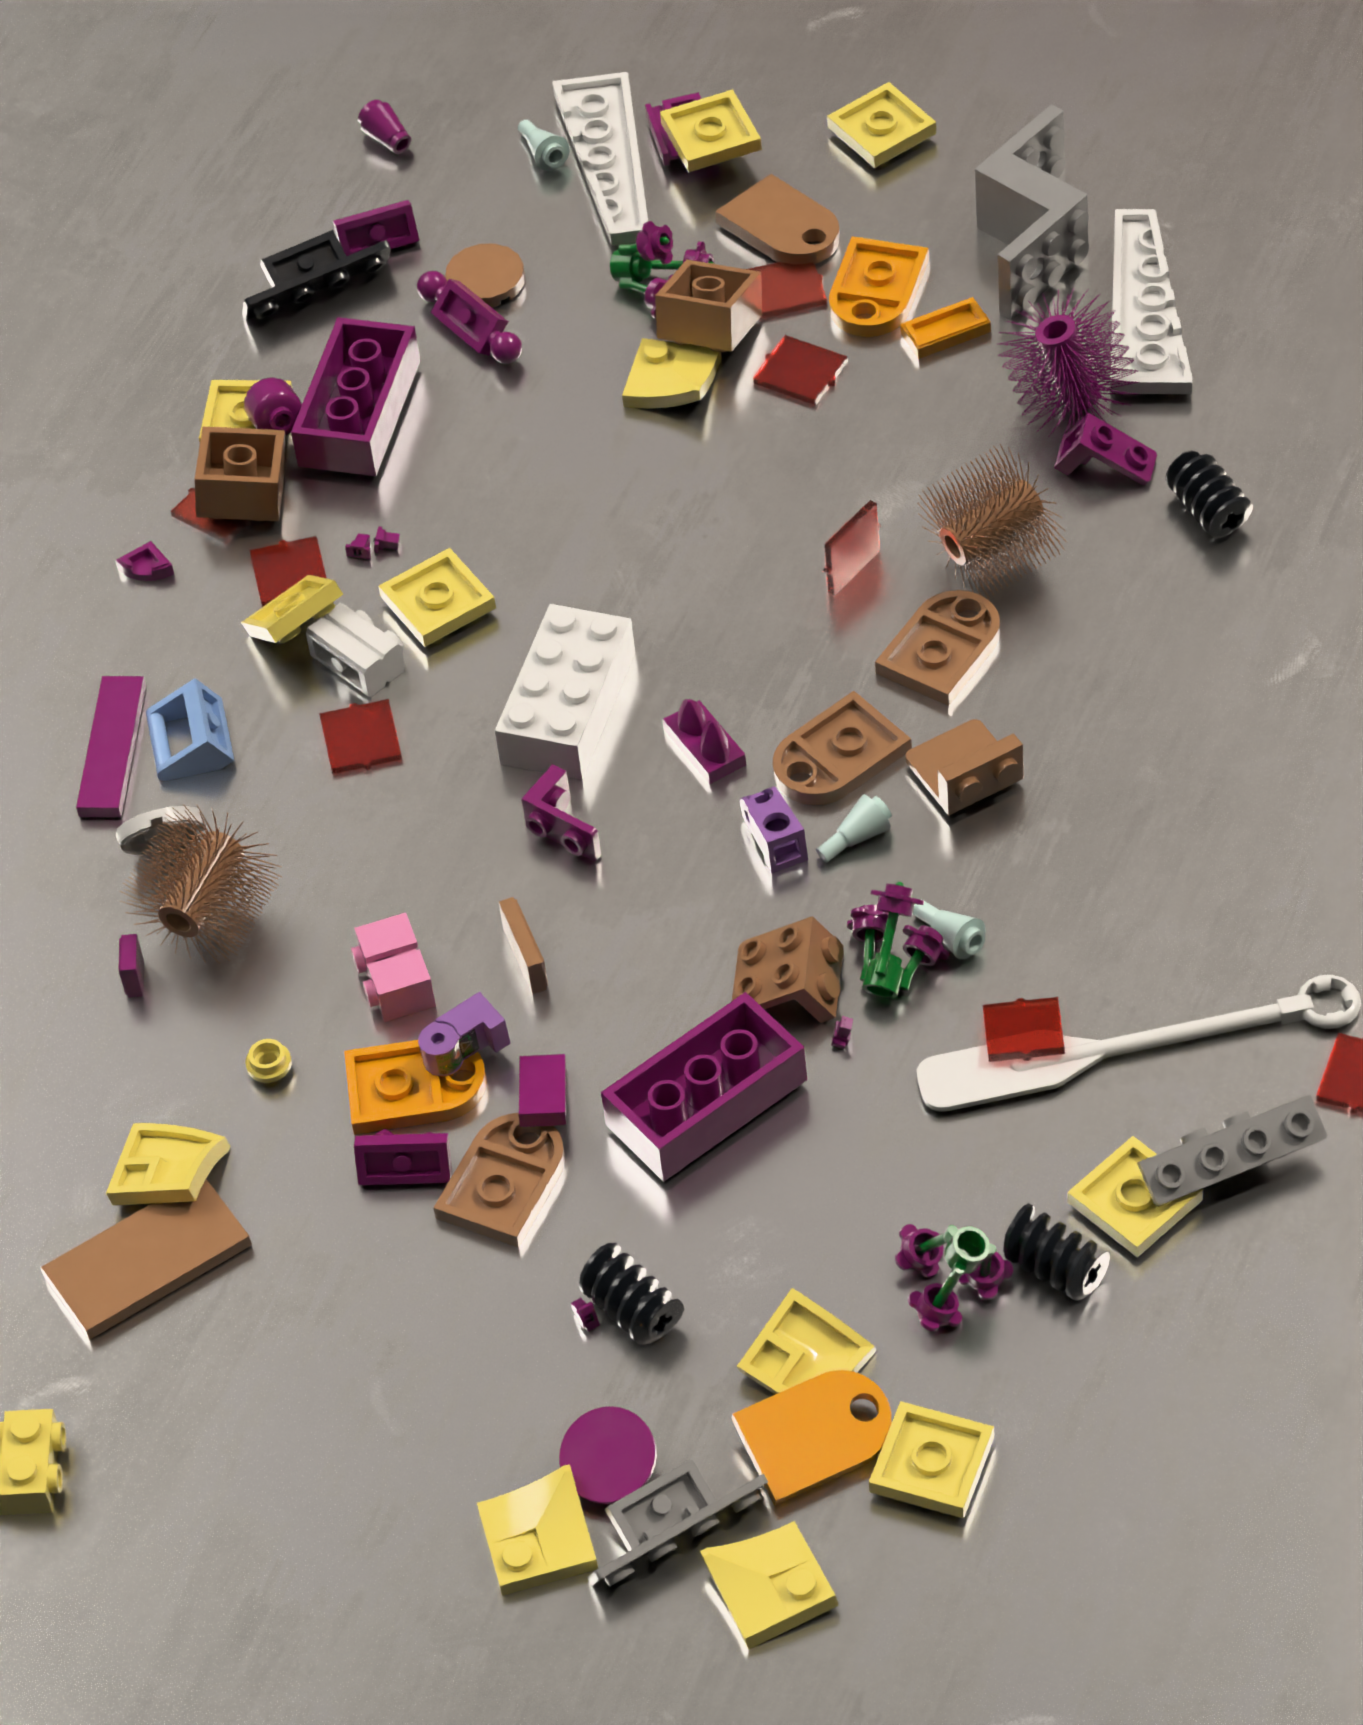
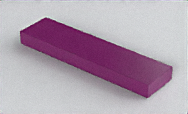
M102 676L76 805L78 817L122 816L146 690L144 676Z

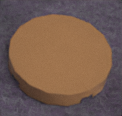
M489 243L464 248L454 255L446 266L445 277L447 281L449 278L460 281L493 308L501 305L500 300L507 297L511 300L518 295L524 286L525 271L519 254L507 246Z

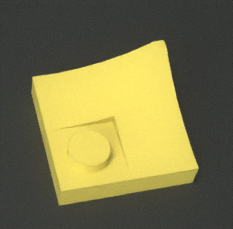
M642 338L622 394L623 407L666 408L701 400L715 378L721 362V352L712 351L709 347L692 344L679 345L670 341Z
M134 1123L106 1195L112 1205L196 1201L210 1171L229 1152L231 1146L226 1137L195 1128L169 1124Z
M791 1288L737 1367L739 1372L776 1395L829 1371L848 1370L858 1372L874 1355L876 1348L837 1317L794 1288Z
M570 1464L562 1466L545 1477L517 1490L477 1503L502 1596L598 1569L597 1559Z
M795 1521L760 1536L728 1545L705 1548L700 1551L703 1561L748 1650L839 1606L833 1589Z

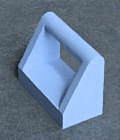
M196 678L146 710L159 780L169 781L220 770L234 761L222 697ZM188 717L193 743L171 757L165 722Z

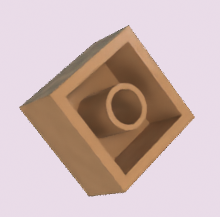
M686 260L655 295L657 339L669 340L679 345L692 344L709 347L712 351L716 352L733 351L762 316L761 272Z
M202 426L194 478L196 517L279 521L286 470L285 430Z

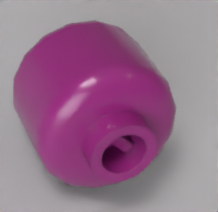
M274 377L265 378L254 383L247 391L244 399L245 413L255 429L285 430V436L291 433L302 406L299 397L292 387L284 380Z

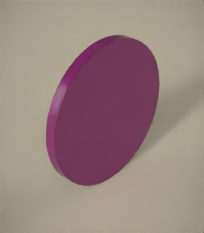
M614 1406L596 1408L577 1418L566 1431L559 1451L560 1467L570 1464L578 1495L585 1500L597 1504H613L646 1485L652 1476L657 1459L656 1442L647 1424L632 1411Z

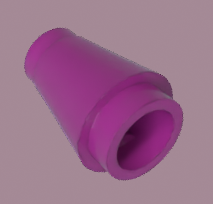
M378 99L372 100L359 112L358 122L361 124V130L365 134L392 150L395 154L404 152L410 146L412 138L408 135L389 103Z

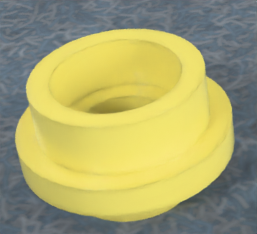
M263 1039L251 1046L245 1064L251 1078L258 1082L270 1083L282 1079L289 1072L292 1060L288 1049L274 1039Z

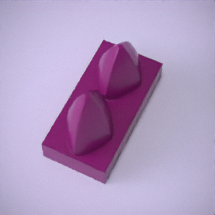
M409 200L333 221L337 239L346 256L384 240L388 241L390 249L420 241L412 205Z
M683 700L679 711L663 719L664 731L709 785L746 766L745 753L700 700Z
M383 1129L374 1135L355 1136L353 1146L358 1185L448 1183L452 1177L448 1133H432L429 1131L424 1134L394 1135L389 1130Z

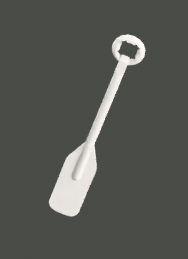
M1320 975L1309 979L1302 985L1298 995L1277 999L1276 1004L1105 1040L1045 1033L931 1056L919 1064L917 1068V1082L922 1099L929 1108L939 1112L951 1111L1055 1089L1104 1058L1279 1021L1283 1025L1306 1020L1313 1026L1324 1029L1339 1028L1349 1024L1357 1017L1361 1007L1360 994L1356 987L1343 977ZM1331 988L1342 991L1341 995L1345 1000V1006L1349 1009L1345 1012L1340 1010L1335 1013H1327L1326 1016L1314 1012V1005L1309 994L1312 992L1330 991Z

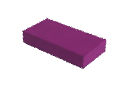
M565 1054L519 1056L520 1127L566 1125Z

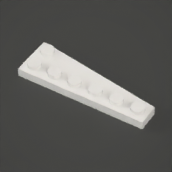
M628 72L553 81L554 97L611 245L635 243L643 224L648 221Z
M1115 209L1112 311L1116 310V312L1112 316V323L1116 324L1113 321H1119V326L1116 327L1117 329L1114 332L1124 335V338L1117 344L1124 345L1128 350L1122 357H1128L1130 360L1131 358L1134 359L1131 364L1122 369H1129V371L1133 369L1136 373L1112 379L1123 377L1118 380L1137 381L1140 383L1110 389L1138 394H1192V374L1186 347L1183 344L1180 320L1177 317L1175 308V297L1170 285L1169 270L1166 257L1164 256V247L1156 210ZM1123 362L1111 365V367L1121 364ZM1125 373L1110 375V377L1117 376V375H1121V374H1125ZM1124 384L1110 385V387H1112V386H1118V385H1124Z

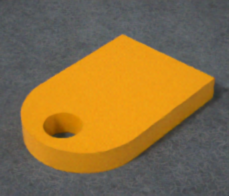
M852 236L829 294L830 315L833 322L841 330L862 337L884 335L900 327V324L904 323L909 315L929 261V248ZM860 314L872 315V317L868 319L856 318V316Z
M418 1040L344 1051L351 1123L354 1135L381 1131L383 1129L389 1130L453 1120L471 1111L480 1102L485 1093L487 1078L484 1062L479 1052L465 1059L461 1067L456 1071L469 1070L474 1075L466 1081H455L451 1078L453 1074L437 1076L426 1070Z
M834 1370L820 1374L733 1413L732 1421L759 1476L764 1473L768 1483L764 1486L774 1506L871 1462L881 1452L891 1426L892 1415L885 1394L875 1382L857 1372ZM858 1399L869 1400L875 1405L877 1416L871 1421H859L852 1415L850 1405Z

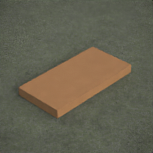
M206 1179L196 1201L150 1204L42 1266L41 1269L47 1282L90 1340L245 1250L252 1243L248 1233Z

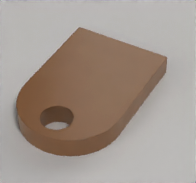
M772 174L716 210V224L771 259L785 265L808 266L820 263L829 258L839 245V222L836 216L824 206ZM810 241H818V242H821V243H820V244H816V245H811V244H808L807 242H810Z
M952 590L932 596L918 608L875 661V673L949 706L999 642L1000 618L997 609L987 598L970 591ZM965 610H973L979 613L971 618H964L958 615Z
M852 691L780 742L773 755L774 780L779 790L785 796L798 803L807 805L833 803L847 796L904 756L908 750L912 749L911 738L858 693ZM797 773H806L811 776L803 782L789 779Z
M519 1113L503 1115L487 1123L475 1136L433 1207L435 1218L519 1248L564 1168L565 1154L563 1142L556 1127H520ZM531 1132L540 1136L532 1144H521L516 1141L524 1133Z

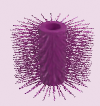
M1058 289L1057 315L1053 298L1054 316L1051 315L1047 303L1046 306L1050 317L1047 318L1044 312V316L1038 312L1044 321L1039 323L1027 314L1028 316L1026 317L1038 323V327L1028 326L1023 323L1019 324L1013 321L1010 322L1027 327L1035 332H999L1026 337L998 343L999 345L1017 346L1014 349L1023 348L1013 352L1027 349L1024 352L1010 354L1013 352L1001 353L1004 357L1014 356L1011 359L1013 361L1020 358L1024 360L1015 365H1012L1014 363L1009 365L1003 364L1006 369H1014L1008 378L1011 381H1019L1014 386L1012 392L1024 393L1019 400L1023 404L1031 403L1024 412L1026 414L1031 413L1028 410L1034 407V402L1038 405L1047 400V402L1039 405L1044 406L1036 409L1041 410L1029 424L1036 421V418L1040 416L1039 414L1048 406H1050L1048 408L1050 409L1056 404L1055 408L1042 415L1044 416L1052 411L1040 429L1064 409L1057 425L1059 427L1061 420L1063 419L1064 421L1066 413H1069L1070 410L1072 413L1066 427L1067 430L1068 425L1070 428L1072 415L1074 426L1075 411H1078V422L1080 421V411L1081 418H1083L1082 410H1085L1087 414L1088 408L1093 415L1094 411L1100 416L1094 409V404L1096 406L1097 404L1109 412V408L1097 402L1099 399H1103L1105 402L1111 401L1112 403L1125 404L1106 398L1101 394H1138L1110 389L1140 383L1137 381L1118 380L1123 377L1112 379L1125 374L1108 378L1110 375L1125 372L1133 374L1129 369L1120 368L1122 366L1117 368L1111 367V365L1123 362L1121 364L1126 362L1132 363L1130 358L1122 357L1128 351L1124 345H1117L1118 341L1113 344H1106V342L1111 341H1106V339L1113 337L1123 339L1124 335L1122 333H1115L1113 329L1108 332H1099L1103 330L1101 329L1102 327L1111 325L1107 324L1106 320L1101 324L1096 323L1090 326V324L1100 320L1093 321L1094 319L1103 315L1093 318L1091 317L1093 314L1081 321L1083 317L1093 312L1091 311L1085 315L1097 297L1090 302L1089 306L1086 305L1074 317V312L1085 294L1078 300L1076 306H1073L1069 315H1065L1070 298L1068 300L1067 297L1064 313L1062 306V315H1059ZM1080 312H1082V313L1078 316V318L1074 321L1073 319H1074ZM1018 333H1031V334H1035V335H1026V334H1018ZM1025 339L1034 340V341H1025V342L1009 343V342L1020 341V340H1025ZM1121 350L1124 351L1123 353H1121V354H1119V355H1117V356H1115V355L1109 356V355L1114 354V353H1116V352H1119V351H1121ZM1025 370L1027 371V372L1022 373V374H1025V375H1023V376H1020V377L1014 376V375H1017V374H1019V373H1021V372H1023V371H1025ZM1030 382L1032 383V384L1027 385V386H1030V387H1028V388L1022 389V388H1024V387H1021V386H1024V385H1026V384H1028V383H1030ZM1110 382H1124V383H1112V384H1108V383H1110ZM1124 384L1112 387H1104L1105 385ZM1101 391L1117 392V393H1101ZM1026 394L1030 395L1028 396L1031 397L1029 399L1035 398L1026 402L1022 401Z

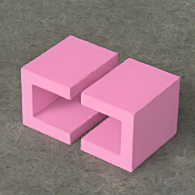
M406 913L354 928L358 946L351 948L354 964L358 974L367 973L369 980L363 981V987L369 1006H379L384 1022L436 1007L431 979L420 949L416 950L418 944Z

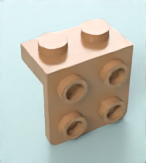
M977 719L969 720L906 752L907 765L948 816L1024 779L1023 744L1014 733L997 741L985 725Z
M813 916L747 939L738 948L732 1001L746 992L763 1009L795 999L820 1023L836 1018L838 996L840 995L839 984L842 960L844 958V945Z

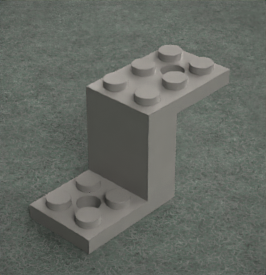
M1052 104L975 168L977 228L1008 245L997 254L999 314L1010 320L1014 319L1019 312L1030 308L1043 292L1050 286H1055L1061 277L1074 265L1080 264L1086 258L1089 251L1088 194L1058 179L1065 170L1064 111Z

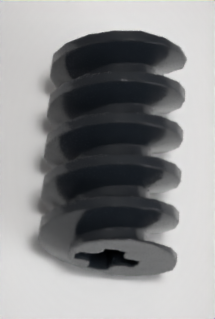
M1196 451L1183 452L1169 466L1165 482L1174 491L1178 499L1183 502L1188 511L1192 512L1194 518L1201 523L1204 530L1214 538L1229 535L1249 518L1253 509L1252 502L1249 498L1244 497L1242 490L1235 486L1233 479L1226 475L1222 466L1217 465V461L1212 455H1200Z
M1030 1203L1024 1205L1012 1220L1005 1234L1003 1246L1005 1259L1012 1263H1019L1020 1268L1028 1273L1035 1272L1036 1277L1044 1282L1051 1281L1052 1287L1059 1291L1066 1290L1067 1295L1075 1301L1082 1300L1090 1295L1098 1287L1109 1265L1110 1251H1105L1098 1258H1095L1098 1248L1096 1242L1090 1240L1080 1249L1081 1233L1074 1231L1064 1240L1063 1238L1066 1233V1225L1064 1223L1058 1222L1048 1230L1051 1216L1044 1212L1032 1221L1035 1207Z
M608 1243L599 1247L585 1263L580 1274V1291L588 1298H592L593 1303L601 1310H605V1314L613 1321H617L618 1326L626 1333H630L631 1338L638 1344L648 1345L658 1341L676 1326L683 1315L684 1303L679 1299H672V1292L666 1287L659 1288V1281L654 1276H646V1269L640 1264L634 1265V1258L628 1253H621V1246L617 1243Z

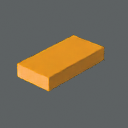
M974 297L901 323L900 329L901 335L916 357L921 359L990 333L991 321Z

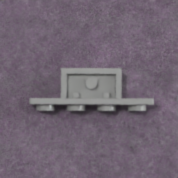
M1309 1094L1253 1117H1250L1248 1111L1236 1114L1222 1121L1223 1129L1208 1134L1206 1128L1193 1131L1179 1138L1182 1145L1139 1161L1137 1165L1154 1204L1161 1206L1325 1140L1328 1134Z
M691 1458L609 1505L605 1511L628 1552L591 1573L587 1577L590 1584L593 1586L605 1579L610 1587L634 1573L635 1571L631 1563L646 1554L651 1562L676 1549L677 1545L673 1539L690 1530L695 1538L719 1524L720 1522L716 1514L732 1505L734 1511L738 1513L762 1498L757 1490L768 1483L764 1473L716 1500Z

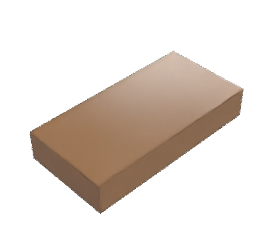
M511 897L499 901L503 930L532 995L547 990L548 980L545 962L517 899Z

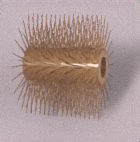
M985 453L994 472L985 463L988 475L981 467V464H979L983 473L982 476L975 468L973 462H971L979 480L967 466L974 483L963 470L969 485L960 474L959 477L965 489L956 480L960 490L958 491L950 481L955 492L954 494L945 483L950 494L949 497L939 484L945 499L936 490L940 499L939 502L930 491L935 503H938L937 507L926 495L935 512L923 500L937 521L928 513L927 516L940 528L939 530L931 524L938 530L937 532L940 535L925 528L941 539V542H929L943 544L945 550L937 555L947 551L949 554L948 563L951 558L955 561V579L956 563H958V568L960 565L965 588L961 567L963 565L970 586L971 583L967 570L979 594L980 591L976 585L975 578L984 592L985 589L981 579L991 591L986 578L998 591L990 574L1003 589L995 571L1006 583L1001 573L1002 570L1010 579L1004 567L1005 564L1017 580L1010 563L1020 574L1015 561L1023 570L1024 568L1018 555L1031 571L1024 554L1034 565L1028 550L1037 561L1039 559L1036 557L1032 546L1040 554L1044 562L1045 559L1041 555L1038 545L1046 554L1047 552L1043 547L1042 541L1051 552L1053 551L1046 537L1055 546L1047 531L1052 536L1054 534L1046 523L1057 532L1056 527L1051 525L1043 516L1044 514L1052 520L1045 514L1044 510L1052 514L1055 513L1043 508L1042 503L1054 502L1040 500L1038 495L1042 492L1037 494L1034 490L1037 487L1035 483L1038 476L1033 487L1029 484V462L1028 474L1026 472L1024 480L1019 457L1022 479H1020L1017 461L1015 465L1012 454L1011 457L1017 476L1008 460L1007 454H1005L1009 468L1000 454L999 457L1003 467L995 458V455H993L998 466L997 468L991 462L987 453Z
M213 808L212 813L216 831H212L203 814L201 818L202 816L204 818V827L195 817L194 819L204 829L206 834L195 823L193 825L189 818L187 821L192 825V829L179 821L177 822L183 829L186 827L192 831L195 836L189 834L186 830H182L178 825H175L177 827L175 828L165 822L164 824L171 827L175 832L169 830L166 826H162L171 833L168 834L161 830L170 836V838L163 836L169 842L163 845L154 840L163 847L161 848L153 844L154 847H158L161 850L153 849L160 855L151 852L149 849L146 850L158 859L146 854L154 860L151 861L145 858L153 864L145 863L151 868L147 870L149 873L141 868L138 869L145 875L135 871L143 876V878L135 876L143 883L128 877L138 885L141 883L143 886L135 885V887L142 889L138 891L148 893L151 897H146L136 891L139 893L137 895L148 900L137 899L131 895L128 896L141 901L137 903L146 904L154 908L148 909L130 904L146 909L133 912H156L158 915L129 914L159 917L155 920L137 924L161 922L164 926L149 934L162 928H167L170 932L165 939L173 932L175 933L174 940L177 934L176 949L178 937L183 936L189 956L187 937L191 938L199 953L200 951L192 937H195L198 946L200 942L210 953L197 935L204 939L209 947L211 945L213 949L215 947L210 942L211 940L225 953L227 952L221 946L231 951L224 944L222 945L214 940L208 933L214 935L219 941L221 939L225 943L228 941L235 944L231 939L226 940L221 935L223 934L226 938H228L227 934L238 936L233 932L235 931L245 936L236 928L240 927L238 924L248 928L240 922H246L241 917L252 922L254 921L242 913L247 914L246 910L251 911V909L246 908L247 906L257 910V908L249 904L257 905L251 900L256 899L254 896L264 900L259 895L254 894L256 892L263 896L266 895L257 890L265 891L258 885L267 888L269 891L272 890L262 882L270 884L260 878L270 880L271 882L274 881L265 877L264 875L267 874L260 872L261 870H255L264 869L271 872L269 869L260 866L274 867L248 861L253 859L268 863L256 858L270 856L244 855V853L272 854L243 851L266 844L241 846L238 842L255 833L243 839L239 838L236 841L232 837H235L234 834L240 826L230 837L228 835L231 828L230 825L227 834H225L228 813L224 833L219 832ZM205 822H206V824L208 825V827H209V829H210V832H208V829H207V827H206V825H205ZM171 840H173L174 842H175V841H176V842H179V843H181L182 845H179V844H177V843L174 844L173 842H171ZM245 863L253 864L257 867H250ZM255 871L263 877L251 874L250 872ZM243 873L249 874L253 876L255 879L248 878ZM146 889L154 890L158 895L152 894ZM144 901H151L156 905H152ZM211 929L216 930L219 936L215 934Z

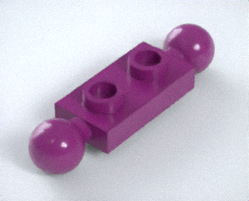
M428 271L420 276L417 282L419 296L427 302L435 303L430 313L480 354L487 356L492 354L493 358L499 363L511 364L519 359L522 353L521 340L514 333L503 332L508 324L504 317L460 281L450 278L447 281L446 277L438 271Z

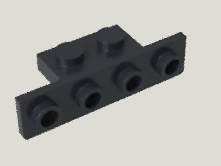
M331 230L261 260V267L272 288L246 298L243 304L242 315L245 321L256 316L258 319H264L276 313L280 306L290 302L294 304L303 303L309 300L316 291L325 287H329V289L341 287L350 280V277L361 272L365 274L374 273L385 266L391 247L388 241L384 240L346 256L334 231Z

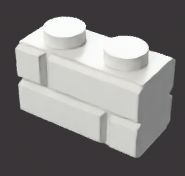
M338 603L333 610L325 615L324 619L322 617L307 628L306 637L310 655L368 697H373L385 687L387 681L390 683L404 672L405 663L402 652L404 648L399 637L390 630L383 632L375 627L371 618L362 610L354 612L346 605Z

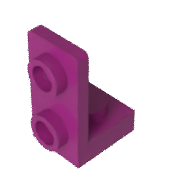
M1087 413L1062 439L1054 468L1068 476L1080 464L1086 465L1094 457L1145 486L1151 480L1157 453L1108 423Z
M552 764L521 798L525 825L535 835L547 837L563 845L570 853L577 856L582 855L592 861H596L601 856L598 830L564 812L571 800L567 771Z

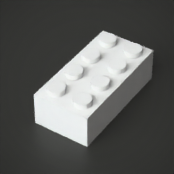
M549 604L495 729L501 765L545 773L553 764L567 771V777L583 780L635 655L631 618Z

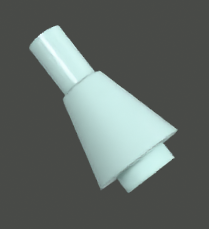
M527 119L519 123L518 131L527 139L536 165L541 170L552 171L561 167L566 162L570 147L565 138L539 129Z
M863 794L837 828V833L820 845L816 852L824 862L828 863L846 847L854 846L890 830L891 825L888 819L892 817L889 808L879 797L874 796L871 799Z
M924 901V905L914 904L912 914L938 931L943 937V943L956 958H969L983 947L986 928L981 919L939 910Z

